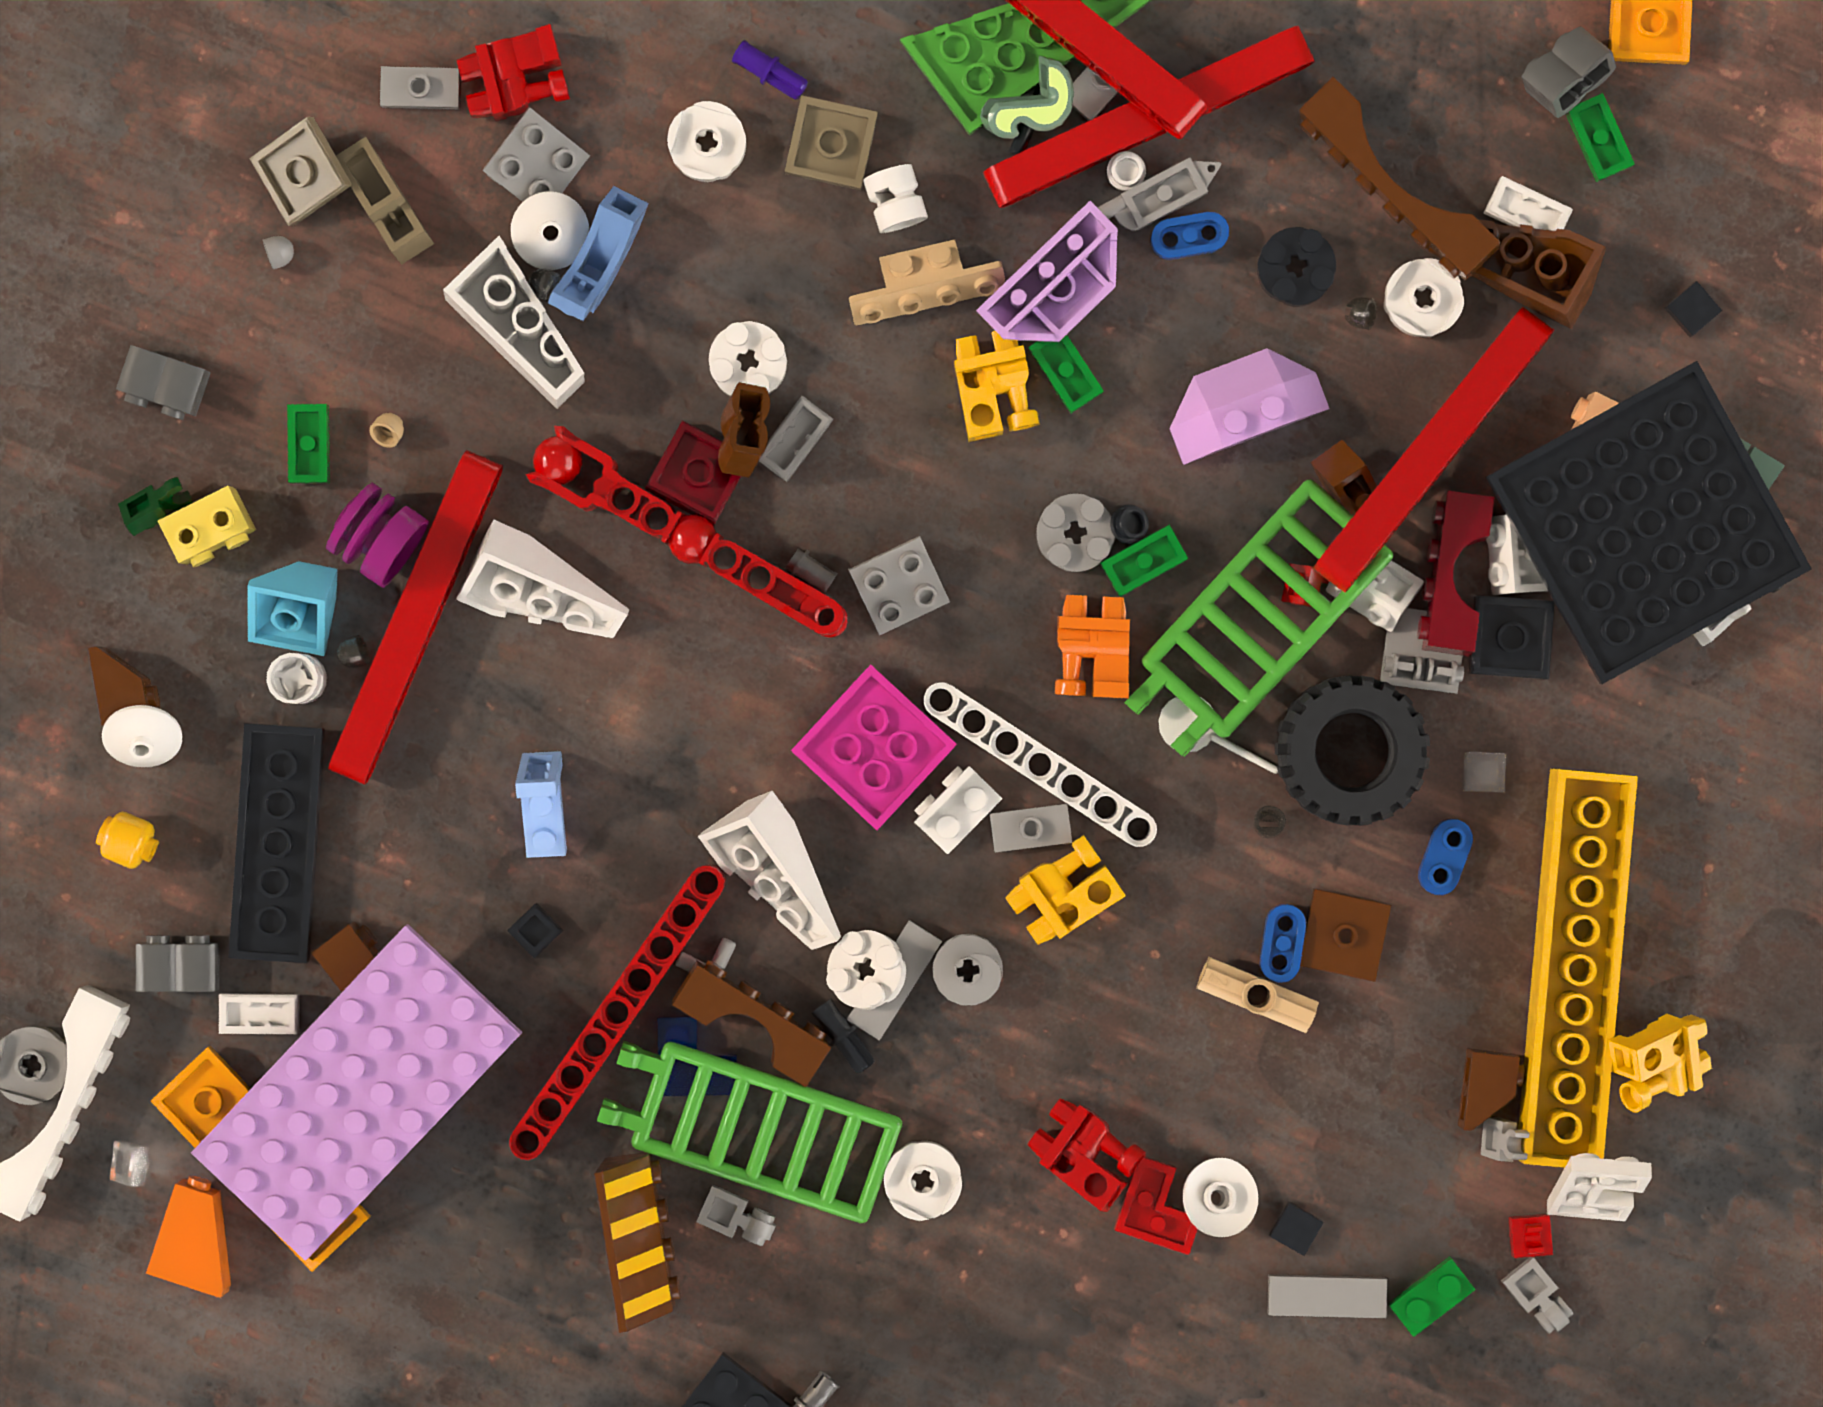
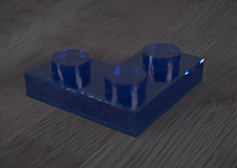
M691 1016L657 1018L659 1055H661L664 1045L670 1041L698 1050V1021ZM737 1054L715 1055L737 1063ZM676 1059L663 1096H688L698 1066ZM713 1072L705 1096L730 1095L735 1079Z

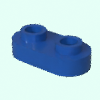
M1204 212L1165 219L1159 222L1153 229L1150 243L1155 254L1166 260L1213 253L1221 249L1229 237V226L1227 221L1215 212ZM1205 227H1211L1215 231V238L1212 240L1204 239L1201 235V230ZM1173 234L1177 238V244L1173 247H1167L1163 243V236Z
M1446 819L1435 826L1418 870L1419 882L1427 892L1435 895H1445L1453 891L1457 886L1473 843V835L1467 824L1456 819ZM1453 831L1457 832L1460 836V841L1456 846H1450L1447 843V836ZM1443 868L1446 871V879L1441 883L1435 882L1433 878L1435 870Z
M1280 904L1273 907L1265 920L1259 961L1260 968L1267 978L1278 983L1293 979L1297 975L1301 963L1306 919L1304 914L1293 905ZM1283 916H1289L1292 921L1291 927L1285 931L1280 930L1278 927L1279 919ZM1276 955H1283L1286 959V964L1281 969H1275L1272 965V960Z

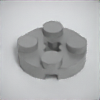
M1067 494L1055 499L1044 509L1036 528L1037 544L1042 555L1052 565L1067 572H1083L1096 567L1108 556L1115 536L1110 527L1111 515L1099 500L1084 494ZM1071 522H1078L1080 528H1086L1087 535L1081 537L1080 544H1074L1072 538H1065L1064 531L1070 529Z
M30 1025L14 1030L0 1040V1091L5 1097L18 1104L35 1105L55 1098L64 1089L67 1071L66 1040L62 1039L58 1033L43 1026ZM32 1055H35L41 1064V1070L35 1071L33 1076L27 1074L28 1068L22 1065L23 1059H30Z

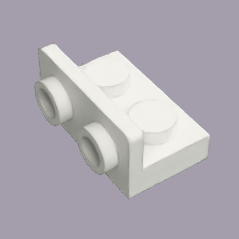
M1507 515L1492 516L1490 536L1486 539L1489 549V580L1491 582L1492 594L1548 591Z
M1391 561L1349 607L1367 617L1371 623L1392 632L1401 615L1421 589L1424 581ZM1329 582L1326 591L1336 598L1341 593V590Z
M957 766L942 782L946 789L936 799L930 794L914 810L919 815L914 823L947 854L1002 800L970 766L964 771Z

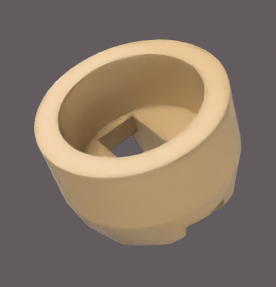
M383 413L370 426V435L373 440L387 448L396 446L404 433L403 421L394 413Z

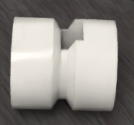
M911 164L891 167L876 172L863 180L869 200L877 203L878 206L873 213L880 233L898 231L916 225L928 218L922 196L915 195L914 193L918 183Z
M287 653L279 656L271 663L267 671V684L270 692L276 699L290 704H307L315 701L323 694L327 685V674L324 666L317 658L308 654Z

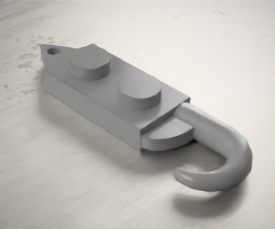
M1189 157L1097 208L1108 219L1114 216L1117 222L1125 229L1130 231L1140 230L1208 194L1207 187L1219 170L1221 162L1192 161ZM1212 166L1214 172H1209L1207 168Z

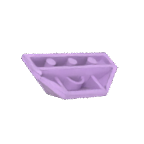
M1089 201L989 297L976 312L1003 340L1060 342L1116 287L1118 229Z
M1266 348L1193 376L1169 429L1181 461L1185 465L1324 412L1330 408L1316 372Z

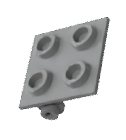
M529 107L482 171L523 202L528 197L539 192L554 191L563 193L590 155Z
M920 536L848 569L879 635L950 602Z
M1406 608L1393 631H1386L1380 681L1394 686L1458 694L1459 682H1462L1464 677V666H1461L1463 656L1422 650L1423 640L1417 639L1420 616H1426L1427 611Z

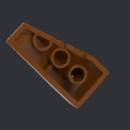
M1479 220L1500 241V248L1471 276L1533 311L1572 329L1592 294L1606 247L1571 230L1556 229V231L1535 229L1530 225L1520 224V227L1495 224L1494 221ZM1431 247L1428 249L1430 253L1441 258Z

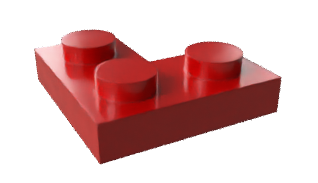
M1146 1156L1144 1157L1139 1167L1131 1175L1114 1230L1189 1255L1198 1229L1192 1224L1184 1210L1165 1204L1177 1169L1175 1166Z

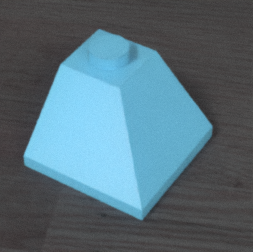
M298 561L249 580L248 642L324 656L337 598V569Z

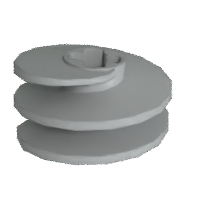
M975 934L956 935L944 942L937 951L933 962V978L938 990L948 1000L959 1005H977L990 999L1000 987L1003 976L1002 959L996 947L986 938ZM966 959L972 960L973 966L979 965V971L973 972L972 979L969 980L963 979V973L957 974L956 971L957 968L963 967V960Z

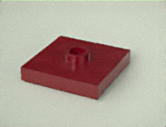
M682 420L650 477L645 490L690 514L705 517L715 526L742 476L722 473L718 462L721 440Z

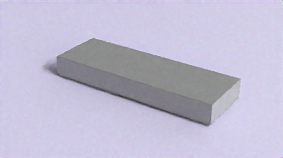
M911 920L907 922L895 941L900 948L898 950L906 965V978L901 991L889 1003L885 1002L881 1006L875 1007V1009L862 1010L854 1007L847 1017L849 1022L879 1041L942 943L941 939Z
M1268 1274L1267 1313L1272 1316L1386 1318L1387 1278Z

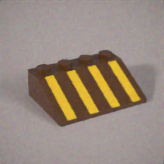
M646 1152L605 1158L594 1173L619 1333L628 1332L673 1312L675 1300L681 1299L678 1276L671 1277L669 1261H675L673 1241L671 1237L665 1238L663 1223L669 1222L667 1203L665 1198L659 1199L657 1184L663 1183L660 1160L653 1161L652 1154Z

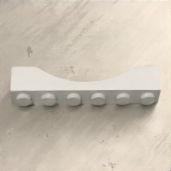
M90 985L78 989L62 1022L67 1044V1071L63 1092L56 1110L38 1136L16 1155L0 1163V1213L20 1222L31 1214L36 1215L42 1207L46 1198V1194L42 1192L48 1178L53 1180L63 1162V1158L59 1157L64 1143L70 1144L74 1139L80 1123L75 1120L81 1108L87 1109L95 1096L97 1088L92 1086L98 1072L103 1074L108 1068L114 1054L109 1049L115 1037H122L130 1022V1017L126 1015L130 1004Z

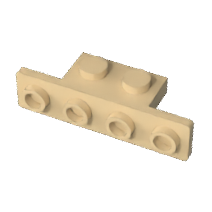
M954 239L879 257L886 288L850 296L849 302L855 325L876 323L891 317L914 314L929 308L952 305L971 298L993 295L1005 283L1004 270L1001 261L963 269Z

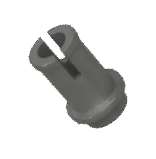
M797 549L785 568L791 571L790 575L798 576L824 594L837 576V573L808 555L810 551L806 550L804 553Z
M820 1370L818 1376L800 1398L795 1397L794 1401L796 1404L793 1407H823L840 1385L828 1374Z

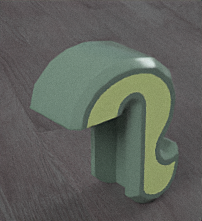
M1039 55L1041 95L989 98L981 109L980 114L984 127L998 137L1015 138L1019 135L1016 127L1020 122L1036 131H1049L1062 125L1071 112L1074 97L1073 80L1069 71L1059 61Z

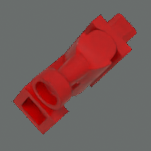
M551 24L535 28L536 31L512 38L476 45V53L456 60L463 83L481 78L484 81L486 91L466 95L472 118L493 116L495 121L507 119V117L520 115L526 111L529 103L552 95L556 102L570 99L563 69L549 72V80L534 83H527L525 75L562 66Z
M1060 1098L1050 1111L1049 1116L1063 1125L1064 1128L1057 1138H1054L1044 1129L1039 1128L1028 1142V1146L1041 1158L1039 1163L1050 1170L1098 1210L1108 1212L1128 1183L1095 1161V1158L1100 1151H1103L1118 1160V1171L1130 1177L1143 1161L1146 1151L1136 1144L1127 1148L1110 1133L1109 1124L1086 1106H1077Z

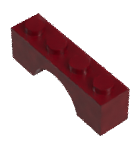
M1447 491L1441 497V501L1436 500L1434 503L1432 523L1438 524L1436 539H1430L1427 553V562L1433 563L1431 578H1425L1422 592V600L1428 601L1426 616H1420L1417 639L1423 640L1422 650L1467 657L1475 652L1480 613L1465 604L1458 595L1454 585L1453 570L1456 559L1464 548L1483 542L1490 536L1495 497Z

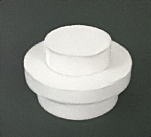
M1129 151L1114 155L1107 166L1109 182L1113 187L1121 191H1127L1142 183L1146 175V166L1142 158L1136 153Z

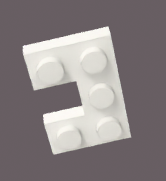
M1591 1153L1571 1156L1547 1199V1215L1626 1221L1634 1208L1633 1192L1643 1193L1652 1178L1651 1163L1639 1162L1634 1157H1620L1615 1160L1600 1159L1599 1156Z

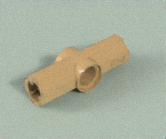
M1208 957L1196 987L1206 993L1243 1007L1252 1013L1260 1014L1304 1033H1307L1319 1004L1314 999L1212 957ZM1254 985H1264L1268 993L1267 999L1260 1005H1251L1247 998L1248 991Z

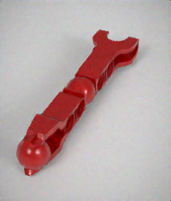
M554 426L556 436L543 440L537 446L533 456L535 472L526 474L531 483L555 493L584 511H593L599 507L615 514L653 537L662 538L661 542L669 546L672 554L679 561L687 564H701L706 568L709 565L710 569L719 576L823 637L835 638L845 631L848 625V615L846 610L835 600L736 543L723 540L724 537L716 532L713 524L705 517L697 514L685 515L679 510L676 513L667 503L634 485L617 473L619 466L612 457L581 440L564 426ZM582 453L604 465L602 477L594 481V491L586 498H582L562 486L573 481L579 474L582 467ZM623 490L633 491L635 497L633 505L627 510H619L616 506V496ZM657 509L666 510L669 519L667 525L660 530L652 529L649 524L650 515ZM723 549H733L736 553L735 564L729 569H720L716 563L718 553ZM758 568H765L770 573V582L763 589H755L750 583L752 572ZM824 609H832L834 620L829 625L821 626L818 620L819 613Z

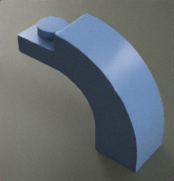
M613 186L599 204L581 250L569 270L553 289L548 304L584 321L589 312L594 313L625 260L649 203Z

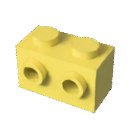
M226 486L158 520L178 563L185 565L191 563L193 567L214 558L212 552L224 546L231 550L249 541L247 535L256 531L236 488Z

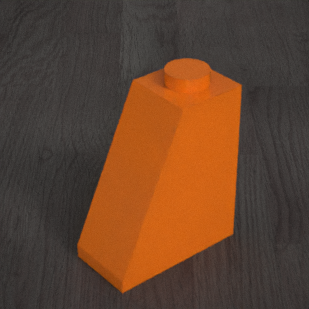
M189 1176L188 1180L183 1178L174 1186L146 1274L221 1298L229 1292L231 1286L221 1191L211 1188L212 1182L207 1179Z

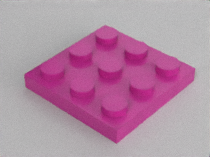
M870 665L791 751L871 826L878 830L957 744L879 671Z

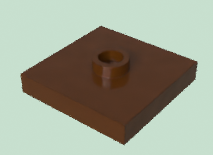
M1313 888L1300 966L1376 982L1392 905Z

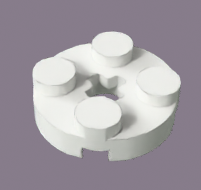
M702 101L681 111L672 121L667 139L674 164L686 176L702 182H713L728 178L741 164L747 144L742 124L732 110L720 103ZM707 131L712 132L713 139L718 142L717 147L710 148L708 152L701 151L702 146L696 143L697 137H704Z
M1417 259L1403 264L1393 273L1385 288V312L1400 331L1413 337L1431 338L1446 331L1457 321L1464 306V296L1459 276L1455 279L1450 277L1438 264L1439 260ZM1428 288L1432 291L1430 298L1434 301L1432 307L1424 305L1420 308L1416 305L1417 298L1414 296L1415 290L1422 292Z
M753 321L732 323L720 332L712 343L709 352L710 372L720 389L729 396L732 395L739 382L766 387L770 394L779 387L786 374L787 357L784 344L772 329L761 323ZM748 350L754 351V359L759 361V365L757 368L750 367L747 372L742 371V363L737 360L739 354L746 355Z
M871 930L848 932L837 943L830 954L827 965V985L842 1002L858 1009L871 1010L885 1002L889 1003L899 994L906 978V965L898 950L900 948L891 938L879 932ZM867 959H871L870 966L875 969L873 977L866 976L864 981H862L858 968Z
M911 1141L905 1144V1146L898 1149L891 1156L884 1173V1185L889 1201L896 1211L913 1220H929V1218H936L939 1215L945 1214L955 1205L961 1193L960 1165L953 1154L938 1143L932 1141ZM923 1170H927L930 1172L929 1178L934 1181L932 1187L925 1186L922 1191L915 1188L916 1181L912 1179L914 1173L921 1174Z

